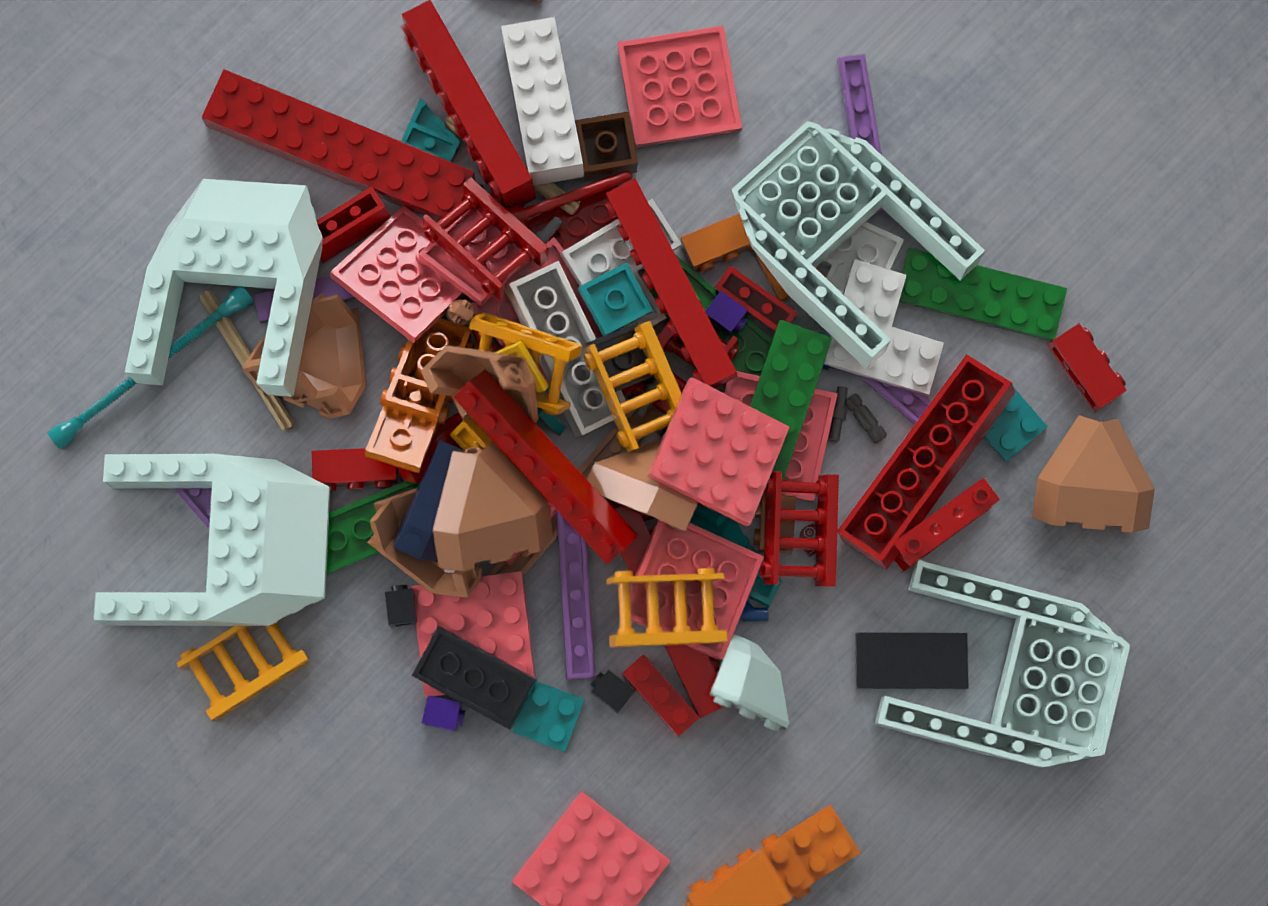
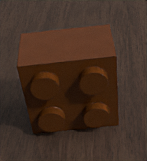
M628 111L575 120L583 161L584 181L607 178L624 171L637 173L638 160Z

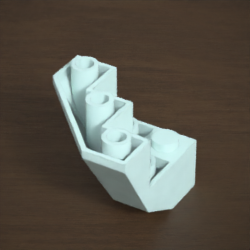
M733 634L710 695L715 697V703L730 708V705L734 704L735 708L740 709L739 714L746 718L755 720L756 716L760 717L759 720L764 721L763 726L770 730L779 732L780 728L787 729L789 719L780 670L759 645Z

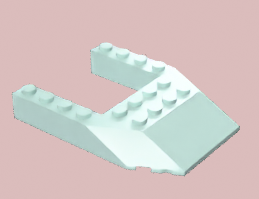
M809 121L802 125L731 189L751 247L785 292L866 369L886 352L891 339L816 269L819 264L880 208L884 209L960 281L979 264L985 252L978 243L866 140L857 137L853 139L841 135L839 131L824 129L820 125Z
M203 179L167 227L146 269L125 373L130 378L140 384L163 385L184 282L275 289L256 384L267 395L294 396L323 242L307 186Z
M105 454L103 482L113 489L212 488L206 592H96L94 621L104 626H270L278 622L279 619L302 610L309 604L325 599L330 505L329 486L275 459L222 454Z
M918 560L914 564L908 591L1016 619L991 722L988 724L884 696L880 700L874 725L980 754L1041 768L1105 755L1130 644L1122 637L1117 636L1108 625L1101 622L1082 603Z

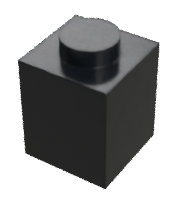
M407 585L391 586V591L385 592L388 625L390 628L416 625L417 616L413 588L408 589Z
M609 669L605 674L600 671L590 684L594 687L591 694L616 714L620 712L635 692L632 687Z

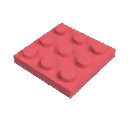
M470 209L445 231L456 240L482 219L483 216L477 209ZM489 226L465 246L464 249L475 258L498 239L502 233L495 226ZM430 242L419 253L420 261L481 307L492 297L482 289L479 281L436 242ZM509 243L483 266L495 275L519 255L521 249L514 243Z

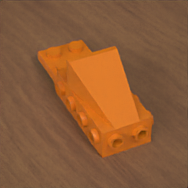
M440 318L415 343L406 338L408 342L406 346L402 345L398 355L399 364L397 368L393 367L391 371L389 389H384L380 405L383 408L365 450L366 457L417 473L420 472L434 433L436 434L440 424L444 425L449 413V409L446 408L448 401L452 403L454 401L450 395L431 394L421 370L446 345L473 349L474 343L470 342L472 329Z
M829 804L784 834L777 837L773 833L761 841L763 846L755 852L751 848L737 856L739 862L731 867L727 863L713 871L715 877L706 883L702 878L688 888L691 892L686 895L689 901L685 905L787 906L785 903L792 900L793 896H795L796 900L804 897L811 892L809 886L814 884V882L861 852L833 807Z

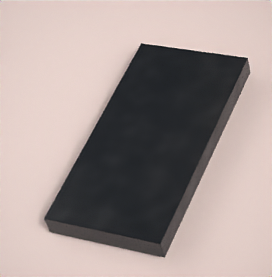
M441 626L436 628L411 675L509 730L514 725L537 681L531 675Z
M855 633L856 689H969L967 633Z

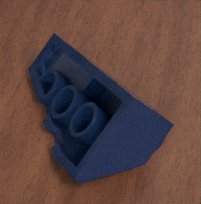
M439 440L393 539L395 549L421 560L438 562L433 528L453 451L465 452L464 450Z

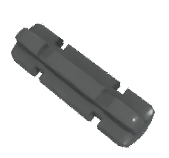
M856 393L846 399V406L850 411H854L853 415L864 430L870 432L869 436L873 442H880L886 437L887 432L882 426H878L877 419L866 405L863 406V401Z

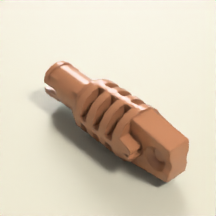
M455 300L448 306L445 314L450 322L457 325H465L474 316V309L469 301Z

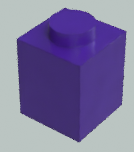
M722 291L719 292L705 311L711 324L728 337L734 331L739 334L748 322L745 319L747 310Z
M428 696L422 724L456 732L457 726H463L466 710L461 709L462 703Z

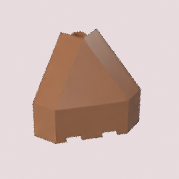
M322 292L311 303L294 396H284L283 400L302 408L305 405H309L320 410L319 415L331 419L349 415L366 387L358 307L349 309L339 295L326 297ZM265 337L257 343L242 368L259 390L262 389L256 382Z
M446 345L421 370L431 394L450 395L452 397L472 378L486 370L534 423L538 421L535 381L524 357ZM453 398L461 417L463 419H472L471 416Z
M1080 415L1077 417L1037 478L1032 518L1055 526H1066V522L1080 524L1082 528L1105 530V526L1121 527V532L1131 533L1149 529L1155 488L1118 419L1103 422Z
M664 437L639 445V448L630 452L625 450L589 463L593 467L587 480L602 497L650 515L669 524V527L686 531L697 506V501L647 477Z
M492 441L483 450L478 447H471L466 449L465 452L453 451L433 528L439 567L459 571L474 569V563L489 560L493 564L512 559V553L527 550L529 554L539 552L553 538L548 500Z
M417 488L374 503L376 514L370 520L374 535L367 542L429 592L459 597L470 596L481 580L482 569L478 568V562L474 563V569L459 571L439 567L438 562L421 560L394 548L393 539Z

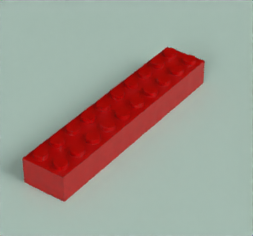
M223 69L201 117L208 128L361 191H365L372 186L379 198L400 207L404 205L410 211L422 216L427 214L432 220L437 222L464 200L463 184L470 178L476 181L475 172L226 69Z

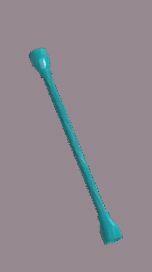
M237 286L228 294L225 301L218 306L219 308L215 310V313L212 312V315L210 314L209 317L207 316L206 319H203L201 323H198V326L195 325V328L193 327L192 330L190 329L189 332H186L187 334L181 336V339L178 338V341H175L176 343L173 342L168 360L180 352V349L182 350L183 347L185 348L186 345L197 339V336L199 337L200 334L202 335L203 332L211 328V325L214 326V323L216 324L217 321L219 322L220 319H223L222 317H228L234 312L244 310L253 303L254 300L245 288ZM128 377L122 381V384H119V386L105 394V397L91 405V408L88 407V410H85V412H82L77 417L74 416L69 421L57 424L47 432V435L60 450L72 442L77 432L83 428L84 423L90 421V419L96 416L95 414L98 415V412L107 408V406L113 403L112 401L115 402V399L124 395V393L130 390L129 388L132 389V386L138 383Z

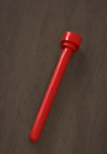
M624 171L526 208L515 205L507 208V210L525 226V222L529 221L528 218L632 180L633 174L630 171Z

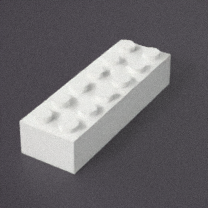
M555 17L501 26L526 167L532 177L533 185L584 177L583 161Z
M559 261L508 284L504 290L521 325L582 345L581 355L570 360L565 365L559 396L560 399L571 402L570 408L563 412L575 437L582 436L613 421L614 418L593 370L587 368L583 355L586 354L584 351L587 348L586 344L595 340L596 337ZM541 354V367L549 383H551L555 360H553V356ZM621 390L615 392L620 404L626 401Z

